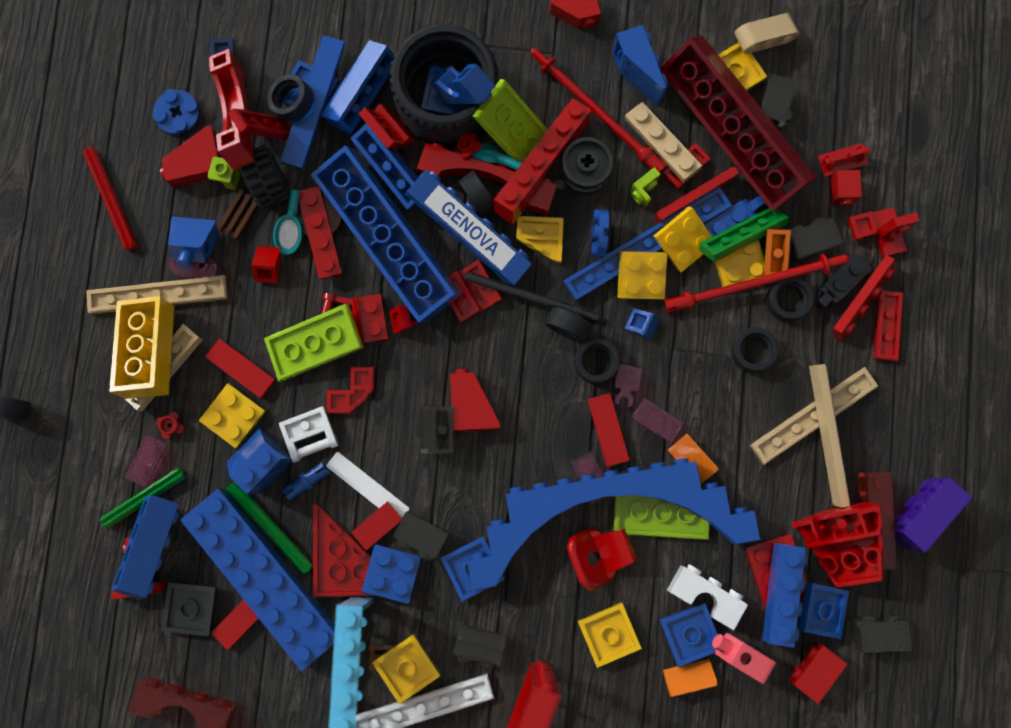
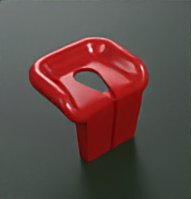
M625 528L604 533L596 529H586L573 535L567 544L568 555L580 584L589 591L596 590L610 582L614 578L617 569L637 561ZM599 552L601 558L594 566H591L587 559L588 553Z

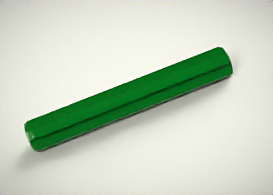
M176 468L102 516L100 518L102 526L105 529L111 528L140 509L145 497L149 495L158 497L186 478L185 473L181 468Z

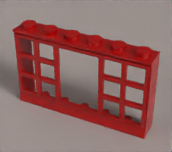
M537 660V663L531 661L507 728L550 727L561 695L554 670L550 668L551 665L541 660Z

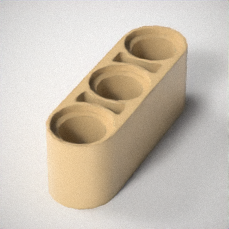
M784 13L746 23L737 28L734 34L744 54H749L786 44L794 40L799 35V32L790 14Z

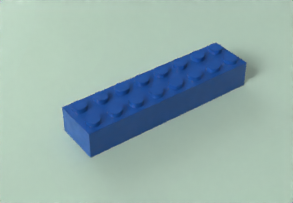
M345 145L311 174L418 323L429 322L462 295L355 149Z
M218 488L181 519V522L301 672L334 644L335 623L226 489Z

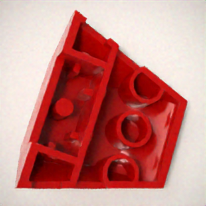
M863 502L848 507L824 510L791 523L792 527L795 530L798 529L806 540L804 542L808 548L811 547L819 558L818 563L836 588L878 582L884 579L881 504Z

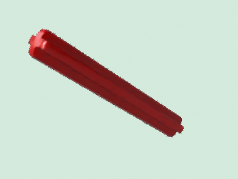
M94 147L84 149V157L124 249L130 251L137 248L136 240L97 150Z

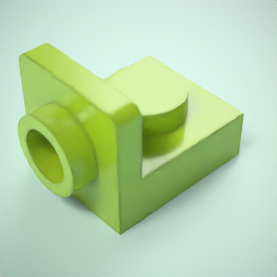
M214 156L211 161L208 178L222 182L227 189L236 191L241 175L240 168L232 170L224 158Z
M655 167L637 180L631 188L633 199L644 207L651 200L645 190L650 192L658 185L657 180L660 173Z

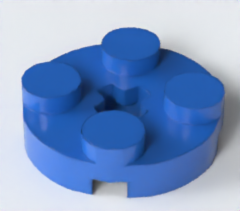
M173 89L166 90L159 97L152 114L158 126L171 136H181L180 134L192 132L198 126L201 119V112L194 97L185 91ZM180 108L182 115H177L173 118V111Z
M594 209L593 223L597 224L591 230V240L595 241L592 242L591 256H606L609 211Z

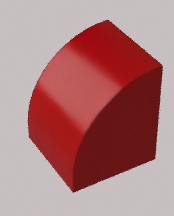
M257 247L252 262L254 282L278 283L281 270V248Z

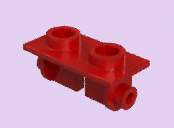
M860 143L818 155L824 177L833 175L837 170H852L868 165L866 157L870 155V149L868 146L864 147Z

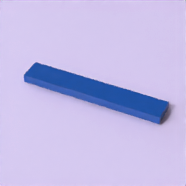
M322 36L307 80V84L314 93V102L311 110L305 117L293 122L280 160L281 164L304 170L322 117L321 114L324 111L346 45L344 41Z

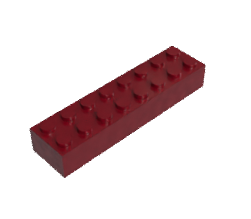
M703 35L690 37L660 68L662 74H665L670 84L771 211L783 206L817 178Z

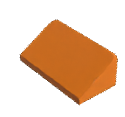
M767 229L764 276L788 270L791 230Z
M688 434L683 435L667 450L675 460L688 458L689 462L696 461L700 485L719 470Z
M709 658L663 670L668 694L671 697L718 685Z

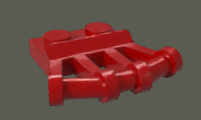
M328 293L323 294L324 304L322 313L332 310L333 302L352 306L353 311L351 313L362 344L389 340L381 294L354 297L352 299Z

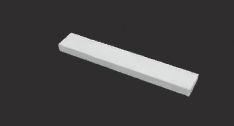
M488 674L408 698L401 704L395 702L357 714L355 728H403L494 699Z

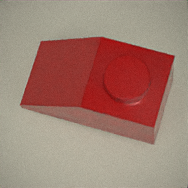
M550 0V13L577 29L583 27L589 29L599 24L601 12L597 0Z

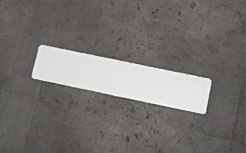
M336 452L326 465L327 468L378 508L389 501L402 518L408 512L409 507L339 452Z

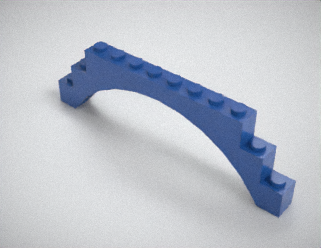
M688 458L674 460L675 465L665 466V462L651 464V469L642 470L641 466L627 468L628 473L619 474L618 470L604 472V477L595 479L594 474L580 476L581 481L571 482V478L557 480V485L548 487L547 482L533 484L534 489L524 491V486L509 488L510 493L505 495L510 523H505V519L491 521V526H487L491 555L486 556V552L472 554V559L467 560L472 590L497 586L514 553L534 531L563 511L577 504L602 497L633 495L656 498L683 507L706 520L727 538L730 543L734 544L760 540L755 511H747L746 507L732 509V513H730L725 486L718 487L717 482L703 484V489H701L696 461L689 462Z

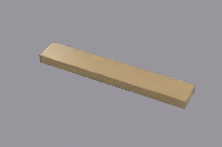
M225 275L86 290L89 314L116 312L117 301L161 296L172 305L228 299L227 277Z
M825 364L811 365L809 369L833 505L841 508L850 506L827 367Z
M865 367L831 389L835 416L878 387ZM815 401L749 445L762 465H765L819 428Z

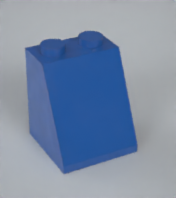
M259 428L226 463L229 477L245 493L262 494L292 462V459Z

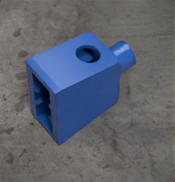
M172 217L168 245L172 258L177 261L176 265L181 269H189L192 262H206L220 237L216 220Z

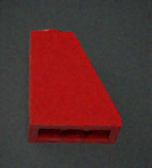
M211 125L206 126L161 159L163 165L160 168L162 179L173 188L209 180L208 173L212 158L214 156L222 158L217 148V132Z
M456 369L455 373L450 374L453 432L500 430V423L474 372L469 373V369Z

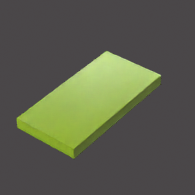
M500 79L491 91V97L481 104L473 117L509 157L522 163L548 129L507 81Z
M343 304L264 338L279 382L364 348L349 304Z
M633 495L615 496L613 531L625 528L627 535L709 540L710 524L683 507L656 498Z

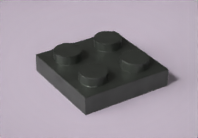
M168 582L161 631L211 636L218 587Z

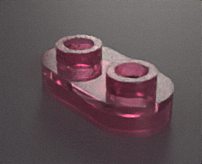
M172 256L168 261L170 271L177 276L204 278L211 277L216 271V262L210 256L205 262V267L202 269L199 268L200 263L192 262L189 269H181L177 267V261Z

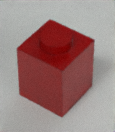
M837 170L830 177L832 204H840L841 207L852 206L862 197L860 170Z

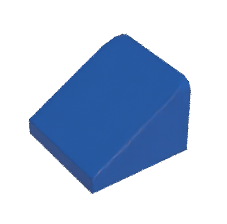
M634 308L625 329L650 340L659 319L652 313Z

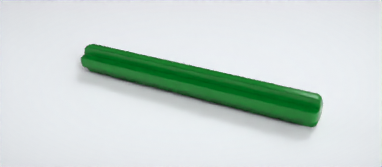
M235 482L231 483L226 489L227 492L302 574L308 573L313 568V564L249 494L245 493Z

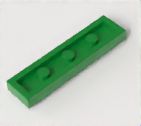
M768 208L701 242L699 251L713 262H716L766 236L767 229L778 230L788 225V217L778 209L771 211Z

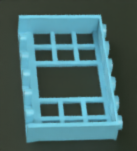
M350 597V599L336 606L329 728H355L357 701L363 698V692L358 690V677L362 676L365 672L364 667L359 665L360 652L366 649V643L361 641V627L366 626L368 623L367 618L362 617V611L374 603V598Z

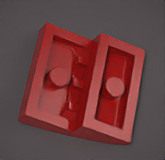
M379 104L375 110L365 107L359 113L388 149L402 148L417 141L389 106Z
M479 259L461 271H456L449 275L451 281L462 294L450 304L460 322L472 318L503 300L499 291L465 280L467 271L492 279L485 265Z

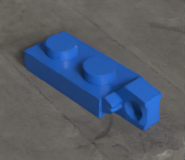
M760 196L750 202L746 199L739 201L706 223L705 227L713 237L756 215L755 211L762 207L765 202Z

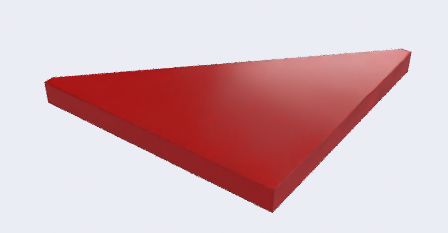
M313 504V597L372 596L361 593L371 556L318 504Z

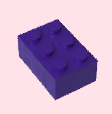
M950 477L928 478L920 484L918 488L920 491L916 496L910 497L903 505L905 507L900 514L894 515L888 522L890 526L887 528V533L906 550L926 553L972 499V496Z

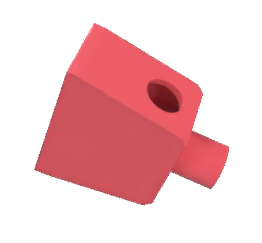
M726 633L724 636L718 634L713 639L712 646L716 649L715 654L760 683H765L776 662L729 633ZM751 656V661H750V663H749V664H746V662L748 661L749 657Z

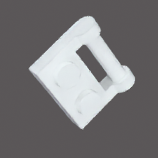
M324 406L279 423L289 454L294 463L301 461L302 457L317 451L339 446ZM325 432L327 438L297 449L296 442Z

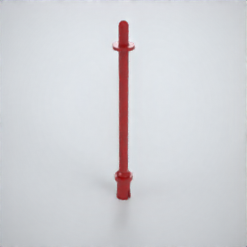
M531 49L530 55L542 65L540 72L542 74L549 72L586 107L590 108L602 122L638 154V161L640 163H645L651 170L655 167L659 173L667 167V164L653 153L651 147H643L554 65L555 57L548 59L538 49Z
M821 254L820 261L698 294L687 291L684 292V295L664 299L665 307L668 314L686 308L691 310L696 303L822 270L827 275L830 273L831 267L848 263L849 256L840 255L827 259L825 254Z

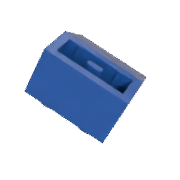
M643 25L616 33L612 54L619 73L656 106L660 105L666 87H668V82L665 74L660 72V61L657 53L652 51V39L649 32H645Z

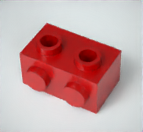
M816 642L815 645H811L804 654L805 659L800 665L797 664L790 672L791 678L788 682L819 704L847 664L825 646Z

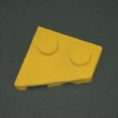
M519 216L517 219L516 241L556 263L562 262L563 218Z

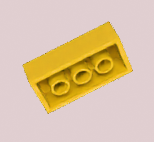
M161 296L117 301L110 392L124 399L169 395L174 305Z

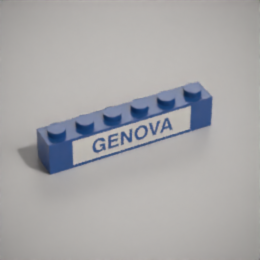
M423 171L404 194L509 285H515L532 264L527 260L529 258L528 255L521 249L516 250L510 245L511 240L502 233L500 235L493 230L494 225L485 218H479L475 214L477 211L472 205L467 202L465 204L458 199L459 195L451 187H444L440 183L441 179L437 174L432 171Z

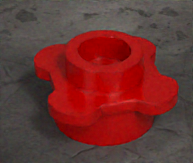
M467 133L461 136L457 142V148L462 151V157L465 159L480 150L482 146L477 141L475 133Z
M171 412L169 416L160 417L156 421L159 430L162 432L161 436L164 439H170L171 435L180 434L184 430V426L180 424L178 420L179 415L176 412Z

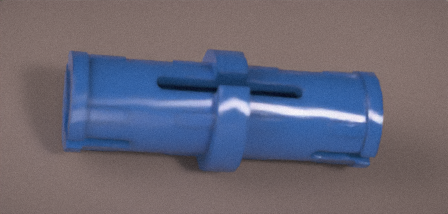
M321 461L320 464L307 473H301L297 480L284 487L282 491L284 494H288L286 497L292 501L305 490L314 488L313 485L329 475L330 472L328 469H324L326 466Z

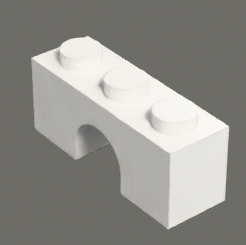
M680 565L667 591L691 605L697 595L704 592L709 593L713 599V606L709 612L710 616L734 630L748 604L742 601L743 596L732 589L729 593L721 589L722 583L711 577L708 580L700 576L701 571L691 565H688L687 568Z

